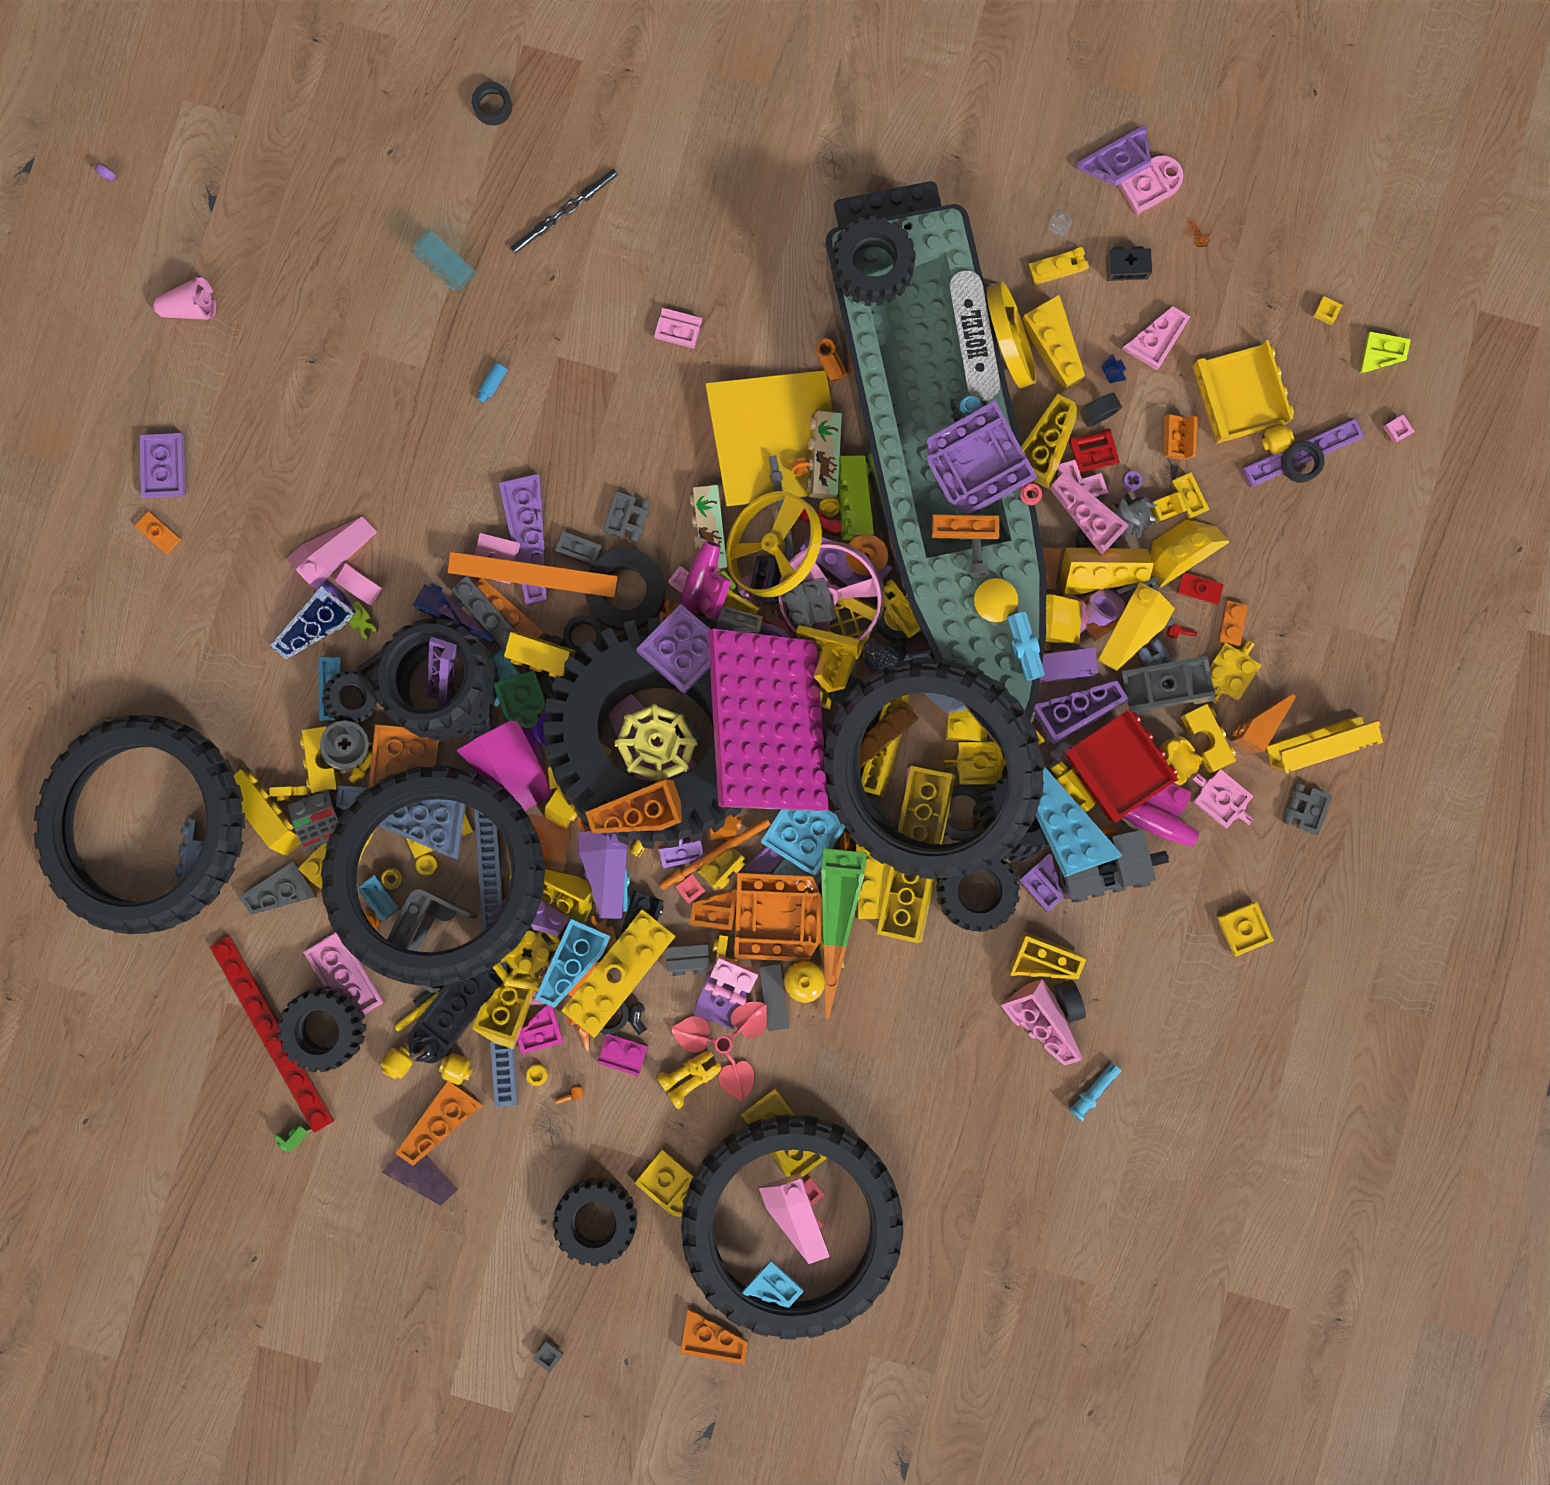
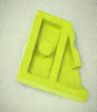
M1374 332L1367 333L1359 373L1407 360L1411 339Z

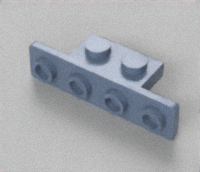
M186 818V822H183L181 834L184 835L183 843H180L178 855L181 856L180 864H177L175 876L178 877L177 885L193 868L204 841L193 840L195 819Z

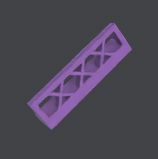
M431 637L429 641L427 696L438 699V707H441L454 697L457 645ZM436 647L443 648V653H441ZM439 687V691L434 690V688Z

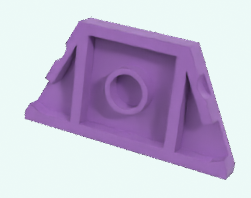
M1144 125L1077 162V169L1117 186L1151 167L1146 126Z

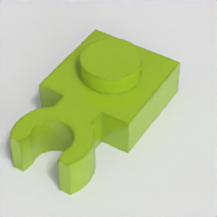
M356 601L341 613L353 630L356 631L360 628V634L364 639H369L366 635L368 629H372L375 633L378 632L374 625L368 623L372 617L359 601Z

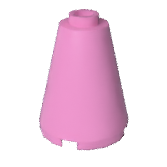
M202 277L194 278L157 296L153 303L155 312L165 318L208 320L215 317L216 300H212L210 293H213V290L208 281Z

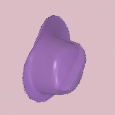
M1109 589L1097 591L1089 598V603L1085 609L1089 617L1087 623L1094 622L1097 625L1105 626L1116 620L1125 610L1124 601L1118 594Z

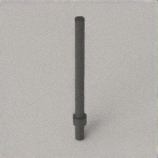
M777 455L769 456L770 481L773 482L775 492L783 491L781 483L783 476L782 472L779 471ZM784 500L776 501L778 513ZM789 531L784 541L786 557L790 562L795 554L791 532Z

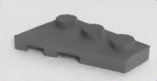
M293 861L239 898L250 915L315 898L318 895L305 875L298 869L297 863Z

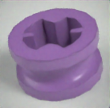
M1137 471L1128 472L1122 479V485L1127 491H1136L1143 482L1141 474ZM1129 477L1130 479H1132L1133 477H1135L1137 479L1135 481L1137 485H1129L1128 482L1130 480H1127V478Z

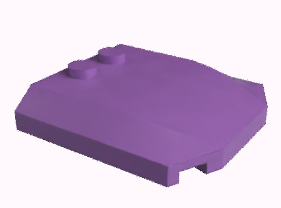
M996 400L927 438L928 464L949 503L967 515L974 514L1037 479L1033 468L1010 429Z

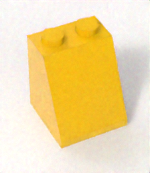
M1046 595L1045 643L1080 644L1082 602L1057 595Z

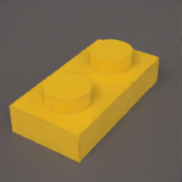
M1192 472L1171 482L1175 492L1179 491L1185 501L1187 509L1185 513L1188 519L1209 510Z

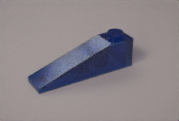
M325 579L272 642L270 647L285 659H288L308 648L313 643L343 628L356 611L345 594Z
M433 583L430 586L424 584L413 603V607L416 610L436 619L442 618L453 621L463 626L472 635L492 644L494 643L495 639L445 593L441 592L443 588Z

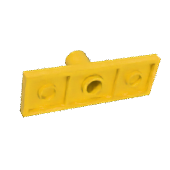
M642 909L561 1011L595 1038L676 935ZM613 968L621 971L622 977H620V981L613 978Z

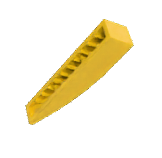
M912 694L896 698L884 705L879 722L904 701L910 705ZM903 733L865 765L861 779L865 792L885 797Z

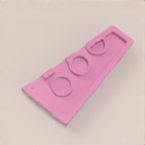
M1065 472L1051 485L1050 490L1101 555L1129 526Z

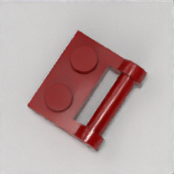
M1110 428L1104 429L1103 432L1076 438V436L1069 438V446L1080 473L1120 463ZM1102 440L1106 442V445L1082 451L1079 448L1081 445Z

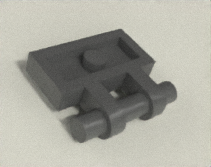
M616 491L603 532L624 538L625 532L629 531L631 532L629 540L637 543L639 536H642L644 530L642 528L644 520L649 515L648 508L650 503L642 501L640 507L634 506L636 497ZM632 513L637 515L634 525L629 524Z
M1297 783L1295 789L1291 791L1289 806L1285 808L1283 823L1291 825L1293 818L1299 820L1296 828L1319 835L1332 795L1314 788H1310L1308 795L1303 794L1305 786ZM1299 801L1305 802L1302 813L1296 811Z

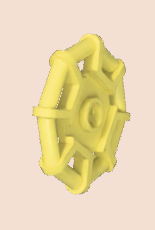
M651 704L650 707L632 714H626L618 739L615 741V747H618L628 767L627 771L653 779L656 783L680 772H686L689 769L688 765L694 748L697 745V739H694L684 719L685 716L682 713L677 714L661 708L657 704ZM648 716H652V720H650V722L646 724H641L638 721ZM658 716L666 718L673 722L671 724L664 722L662 720H659ZM677 725L679 726L684 738H679V736L677 737L675 733V727ZM631 727H635L637 729L635 738L627 739ZM659 738L662 746H653L651 740ZM685 745L682 758H679L676 755L678 747ZM627 746H634L635 753L639 756L635 761ZM671 760L676 764L663 771L661 770V765ZM642 761L655 765L656 771L643 767L639 764Z

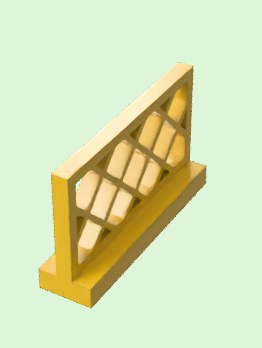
M859 597L841 598L838 604L842 606L838 607L837 603L833 605L839 623L830 625L829 628L840 625L843 636L846 637L860 636L866 632L867 629L860 630L857 619L865 617L873 622L877 611L876 606ZM844 607L850 609L853 618L842 621L838 609ZM854 620L857 632L847 635L843 624ZM873 629L860 640V655L863 651V645L869 639Z

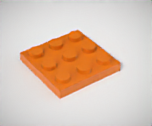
M375 725L369 788L379 783V780L392 774L404 772L406 769L420 766L434 767V765H437L439 741L420 738L403 727Z

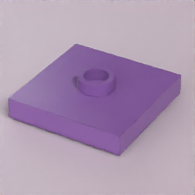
M708 974L693 1015L733 1030L734 1025L731 1023V1016L733 1011L741 1004H733L729 1002V999L720 995L716 997L710 991L704 989L707 981L714 984L717 979L710 977V974ZM723 983L722 985L723 988L728 989L730 991H733L734 987L729 984ZM741 990L739 995L745 997L747 992Z

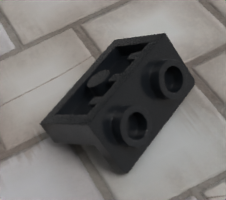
M634 891L621 932L627 929L642 909L658 920L664 909L663 900Z

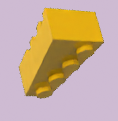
M1066 548L1058 583L1063 596L1067 597L1149 581L1154 562L1148 549L1108 548L1101 555L1096 548Z
M601 744L605 754L612 762V750ZM559 786L545 807V818L567 831L571 822H574L578 815L573 804L568 805Z
M239 770L234 775L237 785H240L243 796V801L241 802L242 812L245 813V818L270 849L288 856L301 845L292 822L283 814L282 809L271 800L268 791L259 786V780L252 772L246 773L243 770Z

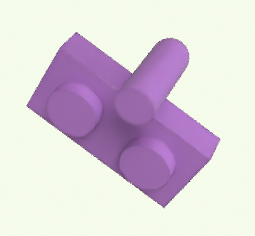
M682 838L680 839L679 847L668 848L666 844L658 846L663 868L694 862L704 856L701 840L692 843L691 839L683 841Z

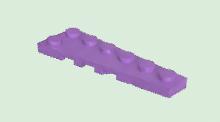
M535 474L500 482L499 487L511 540L520 543L516 562L545 566L540 475ZM522 584L527 605L547 600V587Z

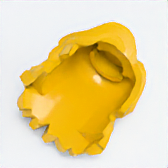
M1177 736L1161 744L1160 748L1166 755L1164 759L1168 765H1173L1178 772L1177 778L1179 780L1174 783L1182 785L1187 781V777L1190 778L1192 774L1198 773L1199 765L1203 759L1193 752L1195 749L1187 739Z

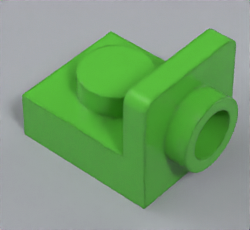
M306 1123L300 1126L296 1125L288 1134L290 1138L283 1132L275 1135L274 1139L278 1141L277 1145L281 1149L290 1152L298 1147L312 1129Z

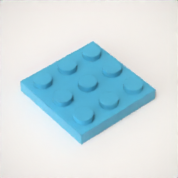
M780 810L761 843L815 877L822 866L824 848L833 849L846 827L844 824L841 825L836 814L830 810Z

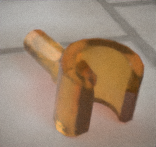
M1195 220L1190 221L1196 236V246L1207 247V243L1210 242L1209 234L1201 235Z

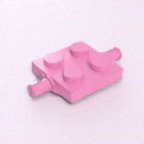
M1219 769L1209 780L1203 778L1199 773L1193 777L1192 780L1202 787L1193 803L1223 828L1227 829L1238 818L1247 825L1252 823L1251 821L1254 818L1247 814L1245 809L1253 795L1225 772Z

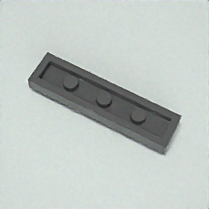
M466 576L452 589L453 593L497 643L506 650L510 633L518 631L469 576Z

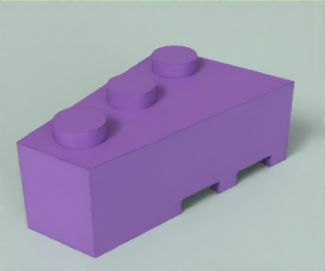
M1075 648L1072 651L1065 652L1064 650H1054L1050 654H1044L1042 667L1045 676L1040 677L1039 683L1091 678L1098 673L1095 648Z

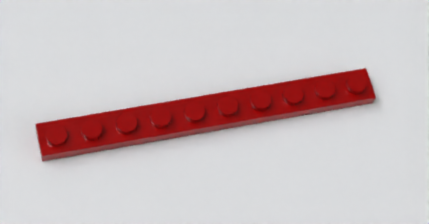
M227 936L210 946L212 953L313 1132L315 1133L334 1122V1118L306 1069L297 1067V1061L290 1062L287 1058L289 1056L288 1052L282 1051L283 1041H278L277 1035L281 1032V1029L277 1028L278 1019L232 937Z

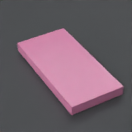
M336 932L303 952L322 985L330 986L331 989H342V994L348 992L352 995L350 1000L353 1003L358 1001L360 1007H358L360 1013L364 1012L366 1014L384 1003L383 998L362 963L341 943Z

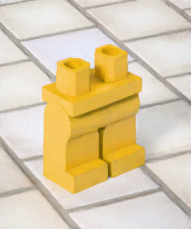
M1062 761L1050 768L1056 777L1055 779L1084 812L1089 811L1097 803L1084 783L1076 775L1077 772L1074 768L1068 770Z

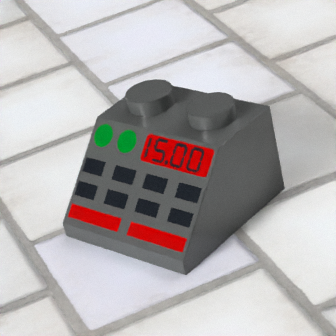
M329 790L288 805L291 822L305 851L328 842L330 834L335 830L338 819L341 817L340 810L336 807V799Z

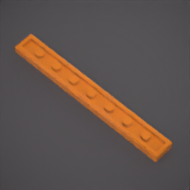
M450 552L448 573L608 597L616 596L618 576Z

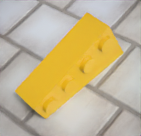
M1060 295L1025 314L1022 322L1027 335L1062 392H1065L1080 383L1085 374Z
M1060 394L1056 395L1021 446L1037 476V479L1033 481L1049 490L1078 416L1076 403Z
M855 843L856 852L867 853L865 874L857 902V919H880L890 865L886 863L881 864L869 856L870 853L864 847H859Z

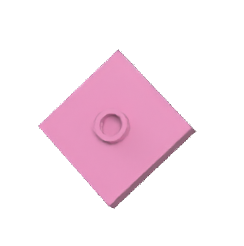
M480 533L475 556L516 561L520 543Z

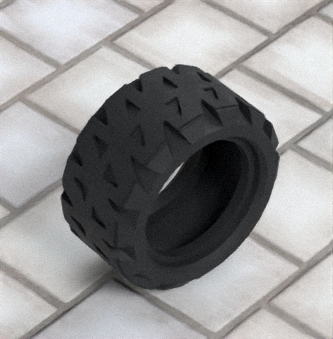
M426 618L414 621V625H405L392 635L395 639L386 642L377 656L381 660L375 664L373 672V682L377 685L374 689L377 701L384 708L385 714L394 722L420 738H429L432 741H446L451 736L459 738L471 732L474 724L479 726L489 714V705H494L497 693L493 683L499 681L497 666L486 646L463 626L442 618H437V620ZM431 637L457 645L456 652L461 655L464 663V679L458 693L445 705L429 710L417 709L410 698L409 683L416 666L429 656V641ZM436 647L439 651H444L443 648Z

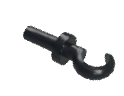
M952 398L950 402L953 411L951 419H954L956 423L960 420L959 417H962V414L958 413V408H956V398Z

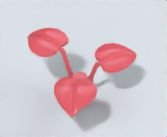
M748 1002L744 1006H738L731 1016V1023L738 1029L730 1036L723 1035L716 1040L708 1037L710 1025L704 1018L698 1016L686 1018L673 1026L672 1033L675 1039L687 1051L693 1053L702 1052L706 1049L707 1041L715 1044L716 1050L719 1053L725 1054L732 1064L723 1067L719 1074L721 1087L739 1101H743L749 1095L754 1084V1071L746 1061L735 1063L730 1054L734 1046L732 1039L740 1031L747 1038L758 1037L764 1032L767 1025V1006L765 1003Z

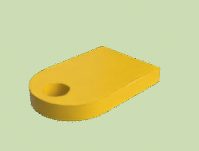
M662 1149L634 1184L668 1213L682 1217L683 1199L687 1194L689 1184L694 1175Z

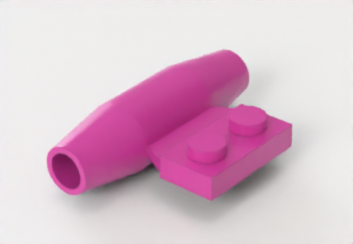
M709 540L704 541L692 563L681 594L680 604L694 616H697L701 611L710 619L718 620L732 581L721 572H716L721 546Z
M1173 783L1123 817L1133 825L1156 836L1193 847L1199 836V831L1178 818L1185 811L1192 792Z

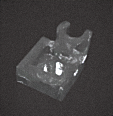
M1057 210L1056 215H1052L1047 229L1051 230L1055 235L1066 236L1072 223L1070 221L1072 215L1068 214V216L1061 214V210Z

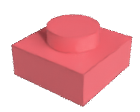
M693 874L676 886V889L688 904L705 892Z

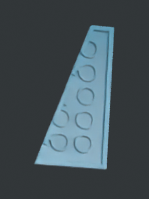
M1044 767L1043 793L1036 817L1064 877L1120 858L1122 856L1120 851Z

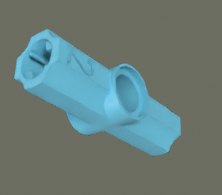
M1026 612L1008 616L1007 621L1013 637V650L1016 658L1020 660L1025 680L1031 681L1045 676L1039 657L1038 640L1035 634H1032Z

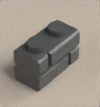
M708 942L673 945L665 949L667 972H672V976L685 975V971L693 970L694 974L706 973V969L711 968Z

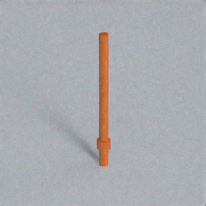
M765 818L685 868H679L672 872L673 875L659 883L661 888L665 890L676 882L684 881L689 874L770 826V820Z

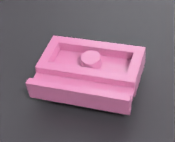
M662 308L654 337L658 340L695 349L702 318Z

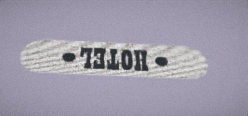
M961 271L951 279L950 290L969 393L981 401H986L998 394L1000 380L983 285L976 273Z

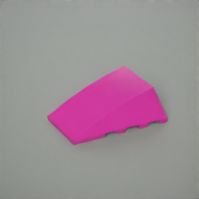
M509 721L457 750L474 771L502 786L520 803L524 810L553 796L540 743L535 739L531 728L522 727L518 721Z

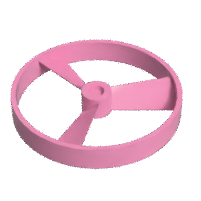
M821 542L820 548H836L855 556L866 566L873 577L872 579L840 588L829 583L816 562L805 577V580L824 577L833 605L838 603L841 598L878 597L877 611L873 622L866 632L855 638L861 640L876 626L883 612L885 592L882 578L873 562L857 548L841 542ZM808 547L790 560L789 563L795 571L804 559ZM779 595L782 614L790 628L796 633L797 628L794 627V624L788 618V605L782 600V595ZM830 621L815 623L813 628L827 632L829 631Z

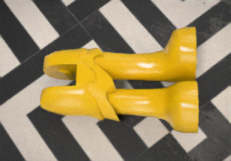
M711 1050L705 1051L682 1063L683 1067L670 1074L661 1072L656 1075L665 1091L671 1089L689 1074L695 1075L667 1093L677 1109L684 1105V1097L690 1091L704 1082L707 1083L720 1072L722 1067L719 1062L710 1066L706 1071L701 1065L714 1056Z

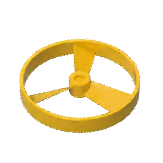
M1003 281L988 286L987 300L989 311L1008 369L1019 388L1035 384L1037 379L1033 355L1013 296Z
M784 491L767 493L751 502L734 522L727 541L726 562L733 580L743 589L761 597L779 596L795 588L809 574L820 551L822 530L817 513L809 503L792 493ZM784 500L771 533L766 534L762 542L739 543L744 529L755 514L773 502ZM805 508L811 526L810 542L804 559L795 571L782 553L785 548L784 539ZM764 549L770 554L775 555L783 582L768 589L749 588L740 576L737 558Z

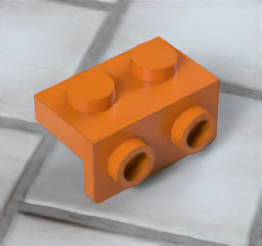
M1171 414L1164 416L1163 457L1183 461L1196 456L1197 416L1181 417Z

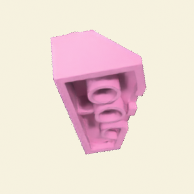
M801 1173L759 1187L767 1211L808 1264L829 1257Z

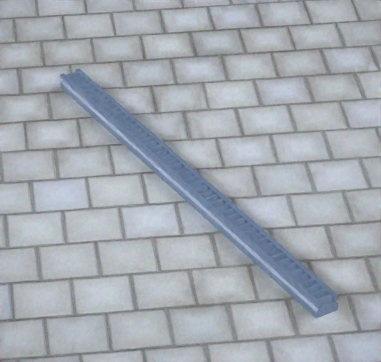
M489 705L488 716L479 726L474 724L472 731L469 732L470 742L492 730L491 705ZM474 808L482 930L484 931L495 919V917H492L493 912L504 901L500 834L498 827L483 813ZM505 962L500 963L509 974L508 965ZM493 968L486 970L499 983H503ZM490 1041L495 1108L517 1106L515 1049Z

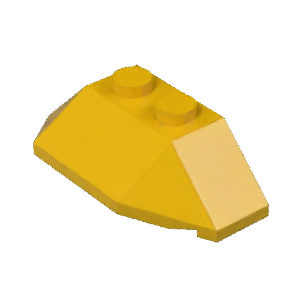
M1186 519L1152 541L1150 556L1154 565L1151 578L1157 577L1158 581L1156 583L1161 588L1228 544L1229 540L1216 526Z

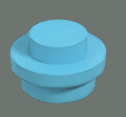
M972 395L964 397L960 403V411L964 416H968L982 408L981 401Z

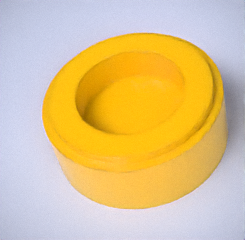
M426 854L417 859L416 870L421 875L430 876L437 871L438 862L434 856Z
M533 1064L526 1072V1079L533 1086L542 1085L548 1078V1071L542 1064Z

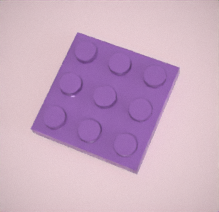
M680 604L636 649V652L685 694L710 668L708 631L710 629Z

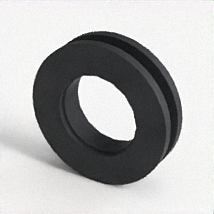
M633 549L610 551L598 558L589 569V572L612 575L614 572L622 569L633 570L645 579L647 585L646 596L640 605L631 610H619L612 607L606 601L605 596L585 593L587 603L596 618L608 627L624 630V622L635 620L637 629L648 624L649 618H655L662 609V603L665 600L666 594L663 575L657 564L640 551Z

